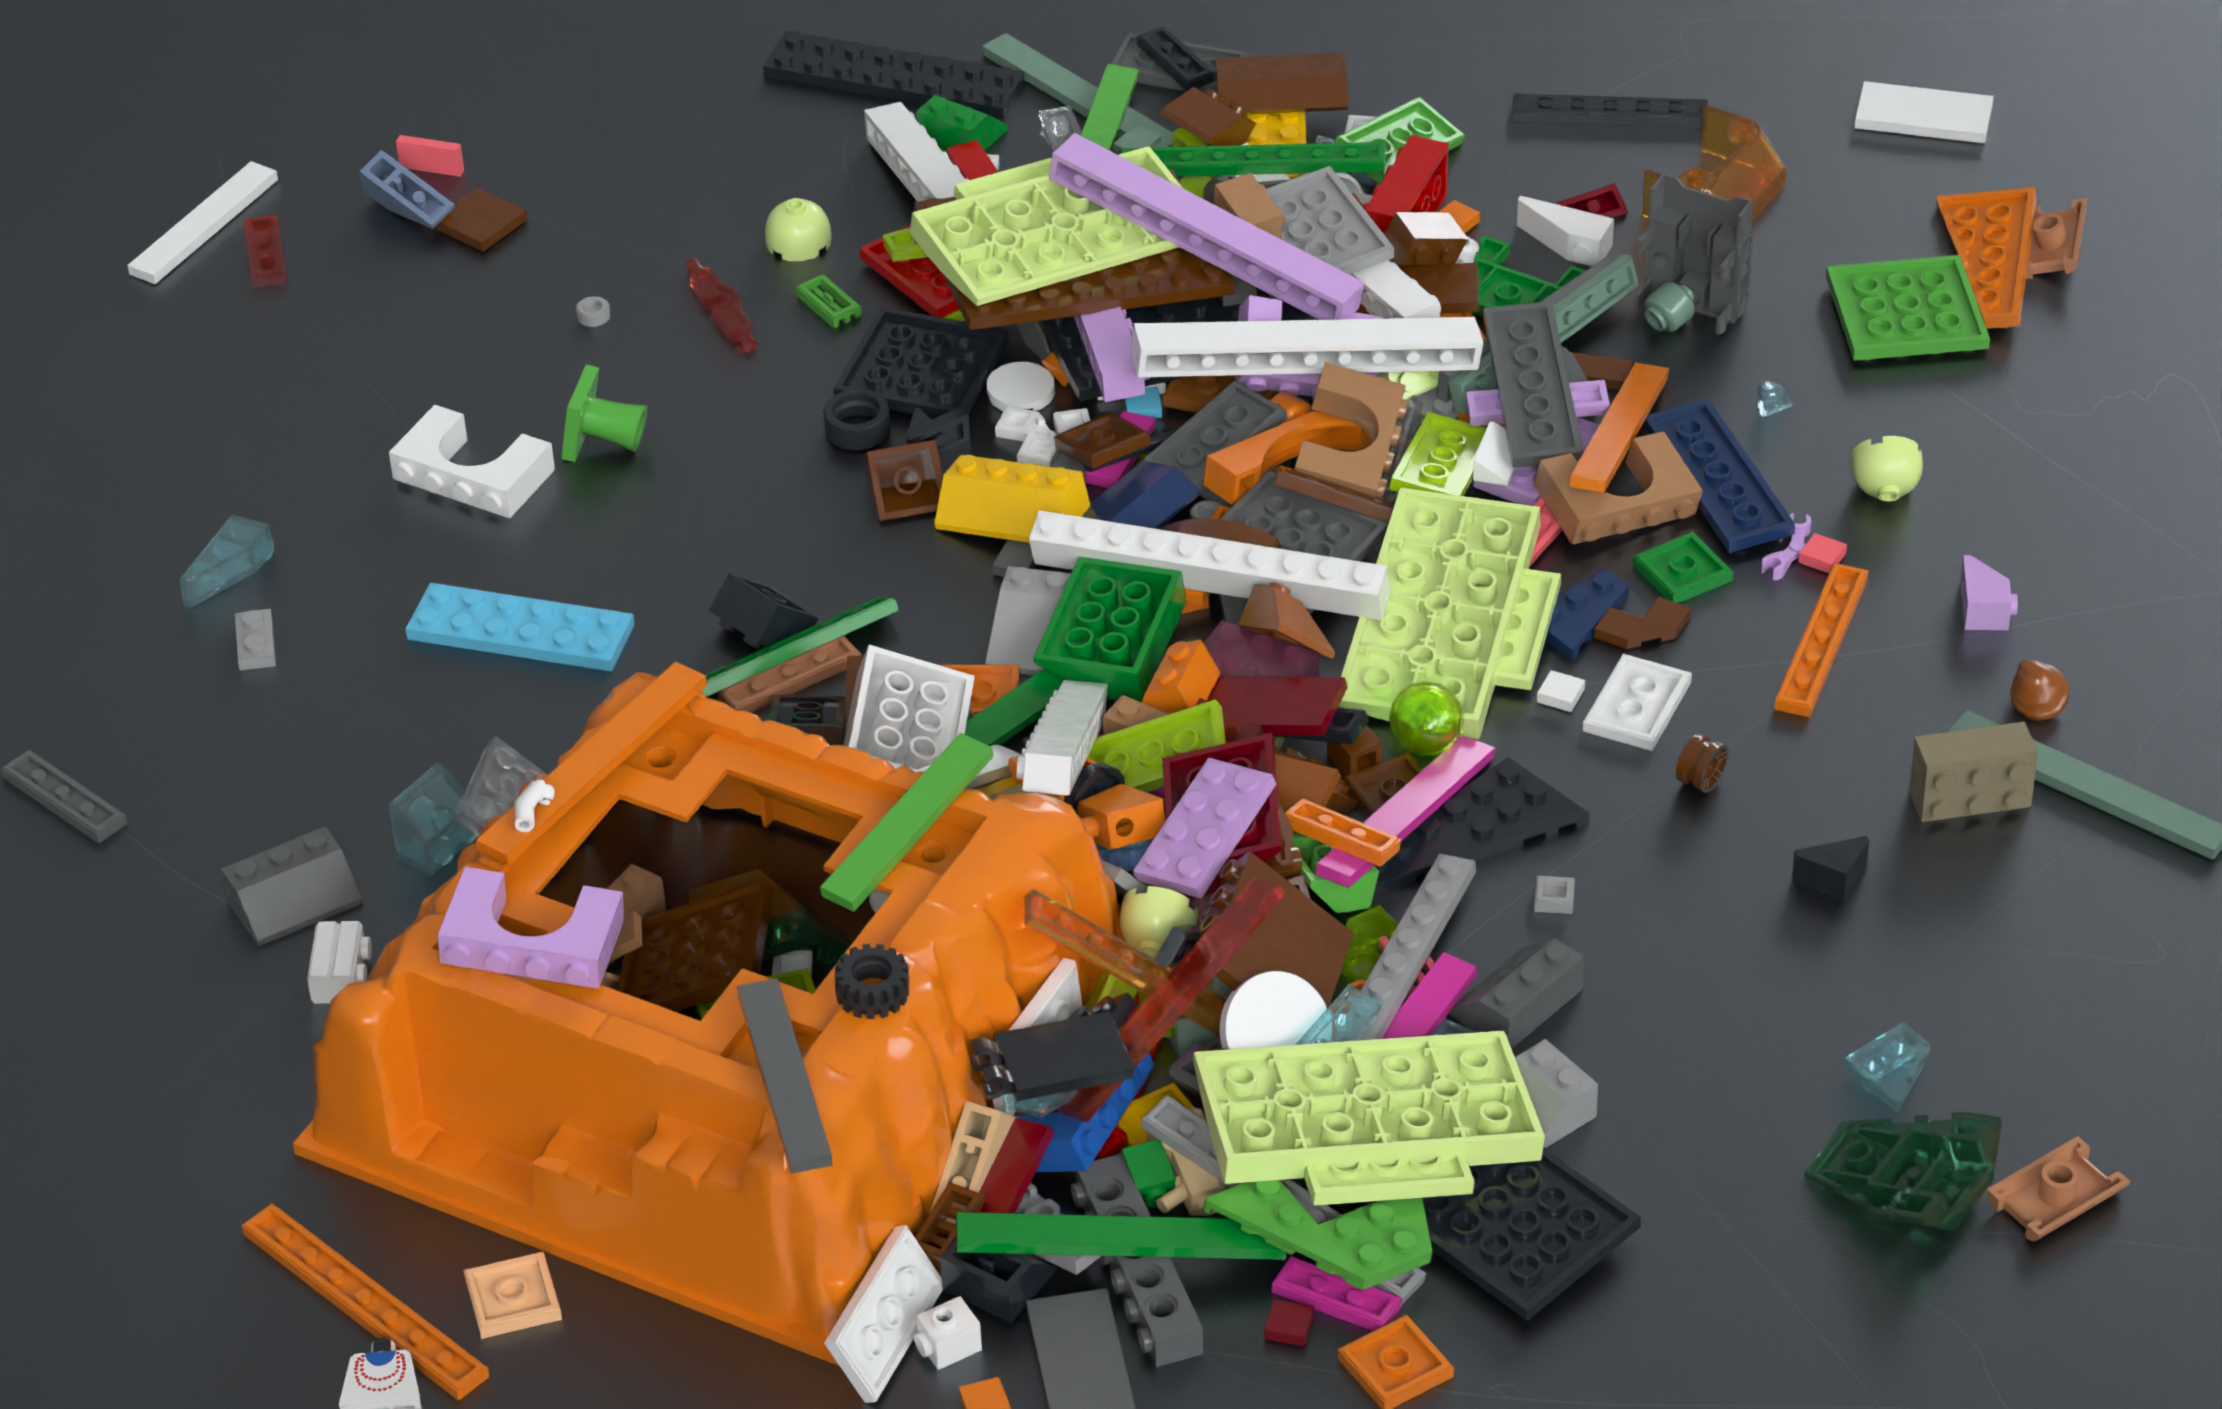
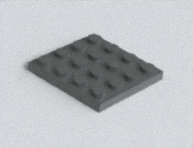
M1268 471L1220 518L1246 524L1277 537L1280 543L1277 547L1278 549L1360 562L1384 539L1388 527L1387 523L1374 517L1275 485L1274 477L1276 473ZM1306 608L1309 614H1311L1315 610Z

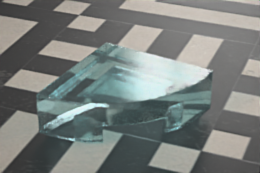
M1762 382L1758 384L1756 411L1762 417L1792 407V399L1781 385L1775 382Z

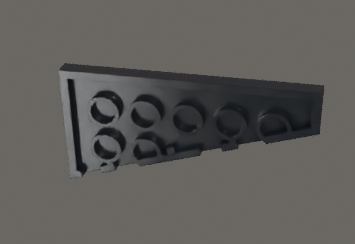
M1507 757L1453 794L1401 841L1400 851L1381 867L1375 865L1379 874L1374 895L1415 882L1417 875L1430 871L1439 854L1478 861L1523 846L1524 840L1543 834L1547 838L1558 834L1560 827L1572 823L1576 827L1589 824V812Z

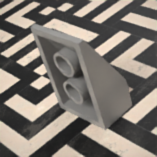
M1008 566L999 592L985 665H1019L1020 674L1035 675L1044 669L1034 663L1033 657L1068 582L1070 573Z

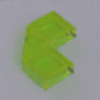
M1380 905L1347 920L1345 927L1352 931L1354 935L1341 972L1351 983L1357 980L1368 979L1381 956L1376 950L1379 947V937L1387 936L1388 940H1390L1398 927L1396 921Z

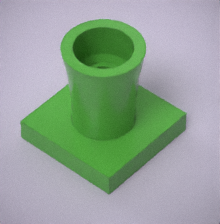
M586 364L567 407L561 459L575 462L586 435L610 441L636 452L646 422L647 405L626 404L596 398L599 367Z

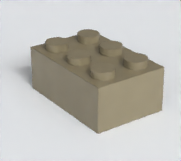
M2025 722L1915 736L1909 793L1921 822L2031 807L2038 751Z

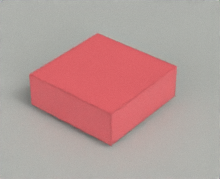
M1814 533L1799 552L1798 563L1830 573L1833 563L1839 564L1846 555L1847 544Z

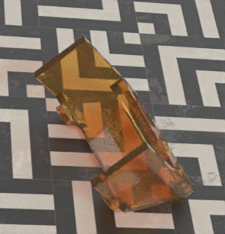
M1709 105L1704 107L1701 151L1725 158L1726 160L1714 173L1707 172L1701 168H1692L1682 173L1679 178L1686 187L1730 200L1739 195L1754 200V220L1785 186L1787 168L1758 123L1748 117H1742ZM1647 169L1644 172L1642 215L1649 218L1650 188L1661 174Z

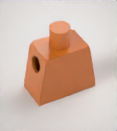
M1124 784L1116 785L1079 801L1077 806L1078 816L1084 821L1087 833L1093 837L1095 844L1108 849H1116L1153 839L1165 823L1163 798Z

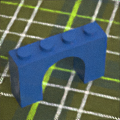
M1140 1035L1121 1036L1134 1065L1133 1079L1062 1092L1087 1093V1095L1074 1105L1056 1113L1013 1115L1019 1119L1050 1126L1054 1132L1036 1172L1088 1170L1155 1066Z

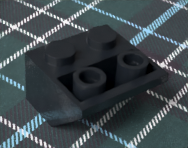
M956 1240L940 1257L943 1291L956 1297L961 1296L964 1301L1010 1323L1025 1308L1026 1300H1031L1057 1270L1055 1264L1034 1254L957 1252Z

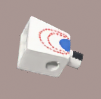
M380 1338L372 1342L370 1353H358L351 1356L339 1401V1408L422 1409L411 1353L407 1350H396V1345L392 1340Z

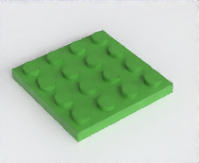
M1960 255L1827 266L1826 279L1854 361L1989 349L1990 337Z

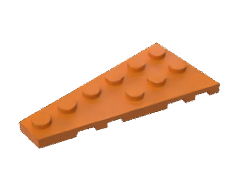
M2035 187L1936 196L1940 214L1955 252L1961 257L1986 329L2020 326L2037 201Z

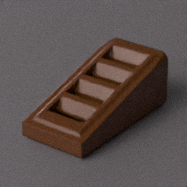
M949 1182L915 1236V1239L935 1269L940 1273V1257L956 1240V1224L945 1221V1218L949 1217L956 1220L957 1212L980 1213L986 1200L983 1194ZM954 1201L967 1206L965 1211H962L951 1205ZM941 1232L949 1236L945 1239L937 1235Z

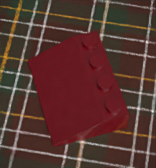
M1272 733L1162 758L1166 820L1208 757L1273 774L1276 786L1204 895L1216 892L1222 880L1220 872L1231 859L1238 860L1251 851L1263 862H1266L1283 851L1274 737ZM1182 894L1186 896L1188 899L1194 898L1193 896Z

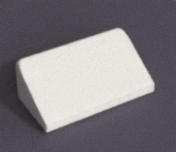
M1490 421L1474 457L1473 481L1508 486L1515 468L1512 466L1506 431L1504 427Z

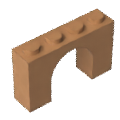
M1325 362L1311 409L1354 422L1366 432L1371 445L1359 451L1345 452L1303 440L1294 470L1382 499L1387 484V479L1381 478L1382 472L1389 473L1394 453L1388 451L1389 446L1396 447L1401 427L1395 425L1396 420L1403 421L1408 401L1402 399L1406 385Z
M1664 431L1633 438L1626 464L1644 490L1641 494L1625 497L1606 492L1598 493L1571 488L1570 476L1578 463L1572 453L1540 460L1533 484L1572 545L1585 541H1594L1598 538L1614 534H1624L1630 530L1647 526H1656L1667 521L1688 518L1696 514L1703 493L1702 488Z

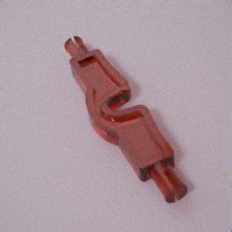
M692 258V261L689 259L685 267L690 272L691 286L697 293L705 309L713 308L712 318L714 323L727 335L732 343L740 342L746 352L750 353L751 349L755 351L758 343L753 338L752 324L742 311L739 294L733 288L722 284L710 267L703 269L696 258Z

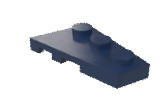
M1604 567L1558 593L1545 640L1573 661L1579 654V647L1585 641L1589 642L1592 639L1594 628L1610 607L1617 609L1628 597L1629 585Z

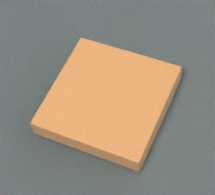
M544 1251L463 1270L481 1339L562 1320L561 1310Z

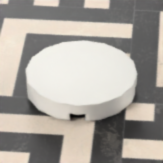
M1012 362L1002 365L991 372L987 379V395L991 404L1001 411H1004L1006 406L1020 409L1033 408V411H1038L1048 405L1055 395L1054 377L1048 369L1039 364Z

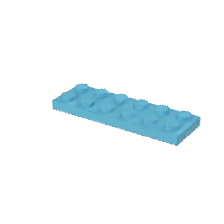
M430 583L406 627L407 640L612 672L635 623L634 615L631 613Z

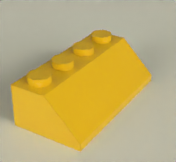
M960 455L943 476L934 524L938 530L1030 543L1029 537L1039 510L1082 517L1090 507V502L1082 471L1069 470L1062 467L1040 466L1033 463L1011 462L1003 459L981 458L973 455Z

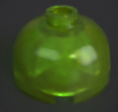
M1423 681L1410 684L1398 693L1391 704L1389 721L1392 734L1401 746L1413 754L1432 756L1446 750L1460 737L1465 717L1461 703L1451 690L1440 683Z

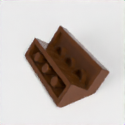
M1344 53L1215 58L1217 91L1224 96L1222 103L1228 107L1234 102L1248 110V114L1348 110L1349 108Z

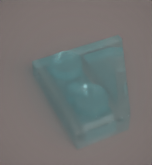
M1902 1022L1845 1057L1844 1069L1893 1110L1898 1112L1902 1109L1929 1057L1931 1044Z

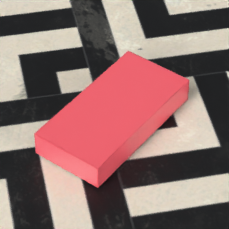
M400 135L396 140L399 163L407 169L458 177L464 172L461 144Z

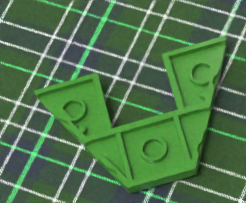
M1281 1180L1245 1182L1206 1197L1204 1200L1203 1210L1206 1213L1210 1214L1215 1210L1241 1223L1240 1230L1248 1234L1260 1235L1266 1243L1291 1255L1297 1251L1317 1261V1268L1331 1275H1338L1345 1282L1361 1290L1426 1265L1431 1260L1432 1247L1422 1198L1376 1201L1319 1225Z

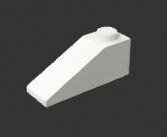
M1524 196L1518 198L1517 226L1566 260L1593 266L1604 259L1613 246V218Z

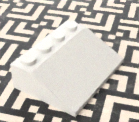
M869 645L857 672L843 746L866 751L873 758L886 759L895 769L901 765H906L914 771L930 766L960 732L965 733L975 676Z

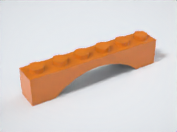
M1314 410L1207 455L1203 485L1233 505L1268 471H1271L1288 459L1297 457L1303 440L1335 450L1356 451L1370 446L1371 441L1366 432L1354 422Z

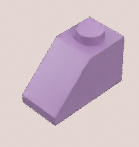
M1963 555L1960 584L1965 630L2009 631L2010 616H2017L2018 609L2017 594H2011L2010 580L1975 557Z

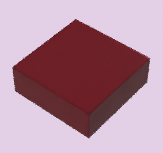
M1274 1299L1265 1325L1264 1339L1305 1346L1314 1318V1306Z

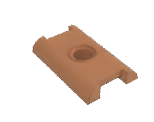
M2087 198L2072 200V209L2049 213H2042L2040 205H2036L2026 279H2033V274L2062 270L2069 274L2077 268L2088 202Z
M2076 1136L1987 1188L1986 1193L1991 1206L1996 1212L2005 1209L2026 1228L2025 1237L2030 1241H2037L2128 1187L2131 1181L2119 1171L2108 1177L2087 1160L2089 1158L2090 1146L2079 1136Z

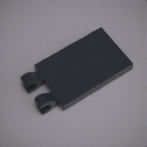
M1110 1011L995 1033L994 1042L983 1037L970 1041L974 1055L970 1056V1060L975 1071H982L986 1083L981 1084V1088L986 1099H996L1002 1095L1014 1093L1016 1101H1022L1134 1078L1133 1062Z

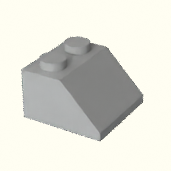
M1546 1039L1515 1057L1545 1135L1544 1148L1597 1117L1598 1083Z

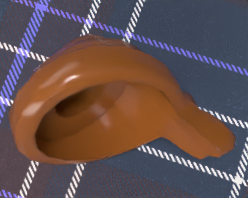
M2026 659L2018 664L2017 673L2010 689L2011 701L2018 712L2028 719L2037 721L2049 720L2059 715L2066 707L2069 699V686L2065 676L2057 668L2050 664Z

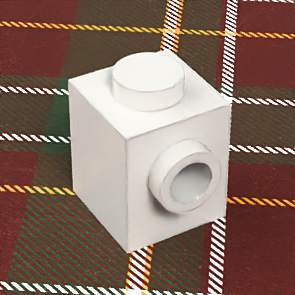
M961 1296L916 1315L918 1333L914 1335L916 1347L924 1358L928 1356L938 1370L982 1351L980 1322Z

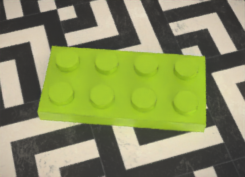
M1427 412L1391 478L1389 490L1399 492L1400 488L1464 496L1473 479L1474 457L1487 428L1470 426V423Z
M1215 699L1097 737L1088 758L1097 763L1109 764L1120 770L1125 778V785L1146 793L1163 788L1162 758L1225 743L1222 707Z

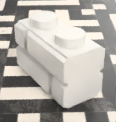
M322 921L316 924L307 977L310 998L314 1004L330 1003L348 984L366 981L367 967L366 964H363V961L370 960L371 938L370 936L364 937L363 925L359 921H341V924H338L336 921Z

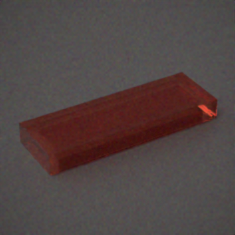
M277 215L244 219L254 288L287 283Z

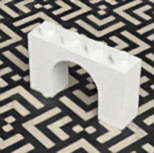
M434 405L389 451L393 479L507 518H511L555 470L552 443L525 434H521L500 457L489 463L477 466H463L450 462L449 460L467 442L464 414L438 405Z

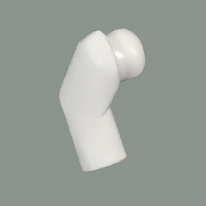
M544 780L532 781L515 800V828L518 831L529 832L534 828V808L537 803L544 806L550 804V800H553L555 795V789L552 785L545 784Z

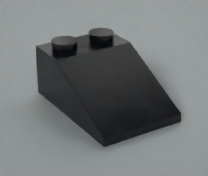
M773 695L769 720L797 728L807 734L822 736L829 745H843L845 696Z

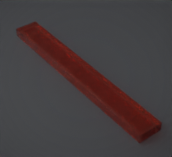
M1253 877L1119 1031L1133 1062L1134 1069L1284 897L1286 893L1280 884ZM1123 1081L1067 1091L1055 1105L1063 1115L1087 1123Z

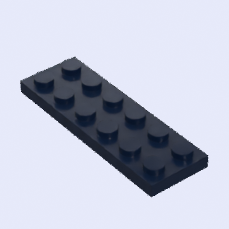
M1708 398L1647 415L1644 421V428L1648 434L1664 431L1702 488L1703 493L1698 508L1729 553L1795 534L1794 521Z

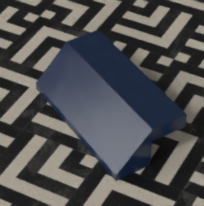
M1141 461L1091 502L1090 507L1082 517L1160 529L1196 499L1200 490L1174 466Z

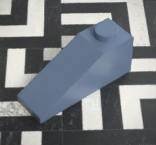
M383 150L359 171L363 191L387 210L431 229L455 208L454 203Z

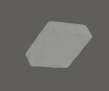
M1537 876L1534 912L1573 914L1575 878Z

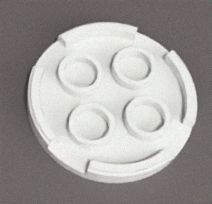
M1265 972L1247 979L1235 991H1232L1227 998L1220 1018L1222 1049L1229 1050L1331 1043V1020L1323 999L1308 982L1287 972Z

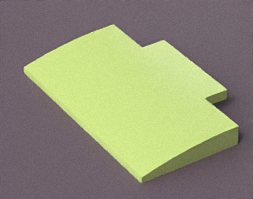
M1150 146L1119 154V156L1182 188ZM1052 158L955 184L953 195L957 200L912 212L910 234L926 255L976 306L1179 248V246L1050 180L1049 173Z
M1400 488L1376 563L1387 566L1391 592L1382 620L1359 617L1341 677H1345L1348 688L1339 707L1365 710L1367 716L1409 727L1459 737L1463 735L1479 740L1495 685L1531 690L1561 586V574L1529 569L1541 527L1540 507Z
M1505 1031L1199 1051L1193 1054L1201 1099L1224 1184L1305 1178L1313 1206L1473 1194L1475 1181L1469 1166L1541 1161L1545 1135Z

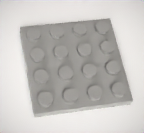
M1330 166L1266 189L1269 198L1275 206L1278 205L1284 215L1281 240L1347 274L1394 258V247ZM1267 293L1268 296H1269L1271 299L1280 300V299L1276 298L1275 296H1273V295Z

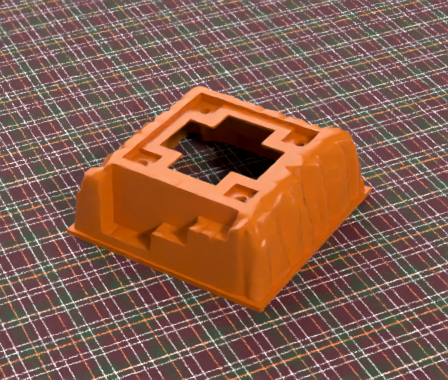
M637 672L614 687L607 698L593 710L576 744L559 757L557 767L649 686L657 676ZM701 691L509 865L478 851L476 842L463 848L458 859L457 873L441 885L436 892L426 897L421 903L415 921L405 929L404 933L385 945L366 981L348 984L330 1001V1009L323 1025V1037L313 1045L314 1119L293 1142L294 1153L839 1366L824 1342L894 1227L907 1225L915 1237L930 1214L965 1102L969 1101L994 1109L993 1099H986L981 1088V1084L986 1083L982 1071H975L971 1063L970 1056L974 1055L970 1041L983 1037L994 1042L995 1033L1009 1031L1063 957L1076 961L1082 1006H1086L1099 975L1117 956L1124 960L1118 977L1127 982L1139 965L1138 958L1140 954L1122 936L1119 927L1121 908L1117 903L1114 882L1105 873L1093 837L1087 833L1084 821L1076 814L1071 805L1041 793L1019 791L1017 793L998 794L994 800H991L981 790L971 788L963 790L875 888L890 895L845 952L850 955L851 948L857 947L858 950L863 949V944H870V948H876L877 944L884 945V950L892 947L896 949V956L902 954L909 970V996H907L905 1005H900V1010L895 1014L892 1011H888V1017L881 1018L879 1014L875 1015L874 1019H867L865 1014L858 1018L853 1016V1010L847 1013L843 1010V1005H839L837 1002L835 966L813 994L779 982L832 1154L833 1164L832 1166L793 1174L790 1173L737 991V986L772 979L742 968L702 1020L699 1021L600 985V988L597 989L440 963L438 933L465 867L504 873L506 903L498 921V924L503 929L521 936H541L563 927L571 918L575 908L541 896L539 893L619 799L686 823L702 804L711 809L742 808L749 813L762 815L764 827H768L773 820H777L841 843L824 865V871L832 874L924 773L923 771L914 772L906 765H901L895 769L886 759L873 758L866 751L840 744L829 745L822 736L807 734L788 725L771 720L762 722L758 715L747 711H736L723 702L707 698ZM539 772L531 781H526L521 786L519 795L530 782L543 780L548 775ZM504 814L496 815L484 825L479 837ZM869 978L860 982L875 985L884 982V980ZM1044 1096L1024 1100L1014 1115H1031ZM939 1232L937 1236L943 1238L945 1234Z

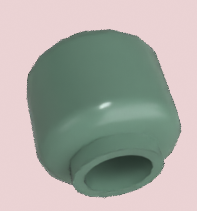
M1665 282L1646 298L1645 319L1657 331L1674 332L1694 315L1695 306L1692 291L1683 284L1678 285L1674 282Z

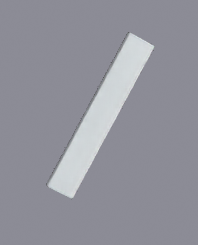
M252 161L249 162L127 265L129 275L152 284L159 282L278 180L277 171Z

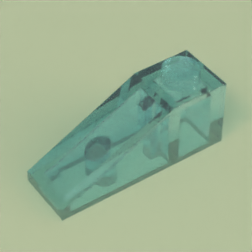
M231 515L179 579L184 607L192 608L257 573L274 552V541L271 538L269 524Z

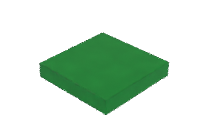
M1694 532L1633 556V566L1667 600L1675 603L1683 602L1733 581V571Z

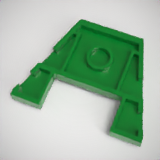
M1483 235L1479 242V250L1474 258V263H1478L1479 312L1472 313L1483 317V308L1539 303L1586 270L1571 266L1555 284L1501 266L1500 264L1509 255L1510 244Z

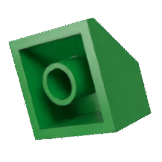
M934 95L916 111L917 122L925 127L927 134L934 138L941 151L946 153L949 147L975 140L979 142L985 151L1008 131V125L994 117Z

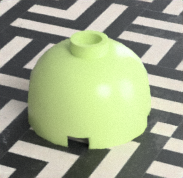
M800 198L786 200L775 206L767 217L765 226L766 246L771 254H773V250L781 253L783 260L805 261L814 259L819 256V250L824 248L825 245L826 250L830 247L832 237L829 219L824 210L812 201Z
M1882 436V443L1871 445V439L1857 445L1851 453L1852 468L1857 485L1866 494L1885 502L1895 501L1915 489L1922 476V450H1918V444L1914 440L1905 437Z
M1148 886L1146 893L1136 894L1137 888H1134L1124 895L1119 927L1123 938L1134 950L1145 958L1155 959L1173 926L1197 925L1199 911L1197 907L1193 911L1188 906L1190 899L1171 889Z

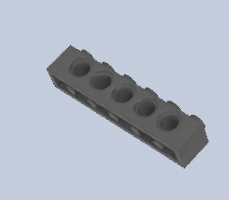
M1122 1154L1093 1161L1087 1171H1076V1183L1071 1184V1193L1076 1207L1083 1206L1084 1215L1151 1217ZM1100 1257L1103 1265H1110V1277L1115 1293H1122L1125 1298L1123 1304L1129 1323L1136 1322L1137 1337L1142 1352L1150 1353L1156 1367L1203 1354V1327L1170 1257Z

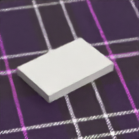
M1622 654L1583 721V732L1653 751L1691 684L1692 673Z

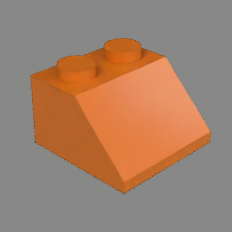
M1201 639L1190 642L1179 641L1170 645L1145 692L1142 703L1172 714L1206 702L1220 675V671Z

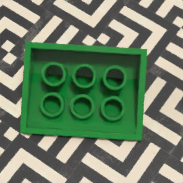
M1078 557L1033 657L1034 663L1068 680L1108 684L1107 699L1118 700L1124 695L1142 702L1186 604L1182 571Z

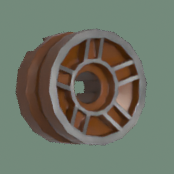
M1699 733L1694 735L1686 743L1679 756L1675 774L1677 780L1687 785L1693 783L1695 789L1704 793L1711 791L1718 784L1726 769L1729 759L1728 746L1717 741L1712 743L1709 737Z

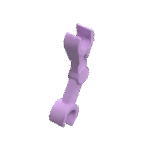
M1792 513L1791 515H1789V516L1792 518V520H1793V519H1794V513ZM1808 514L1806 515L1805 523H1795V534L1791 535L1792 539L1789 547L1783 551L1769 554L1762 559L1761 574L1765 573L1769 568H1774L1773 580H1779L1783 578L1791 562L1799 558V552L1805 546L1804 537L1808 536L1811 531V517Z

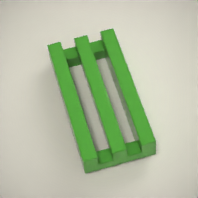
M824 274L796 286V296L833 328L840 326V320L844 323L851 321V315L855 318L862 316L861 306ZM819 285L825 292H822L817 286ZM833 299L836 300V301H837L841 306H843L844 308L842 309L839 305H837V304L833 301Z

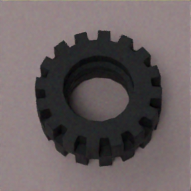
M863 944V949L858 950L857 947L851 948L850 955L843 953L840 956V962H837L835 966V993L838 1004H842L843 1010L847 1013L853 1010V1016L861 1018L862 1014L867 1015V1019H874L875 1015L878 1014L881 1018L888 1017V1011H892L894 1014L898 1012L900 1005L904 1006L907 1002V996H909V970L902 954L896 956V949L892 947L884 950V945L877 944L876 948H870V944ZM869 978L884 980V982L875 985L864 984L860 981Z

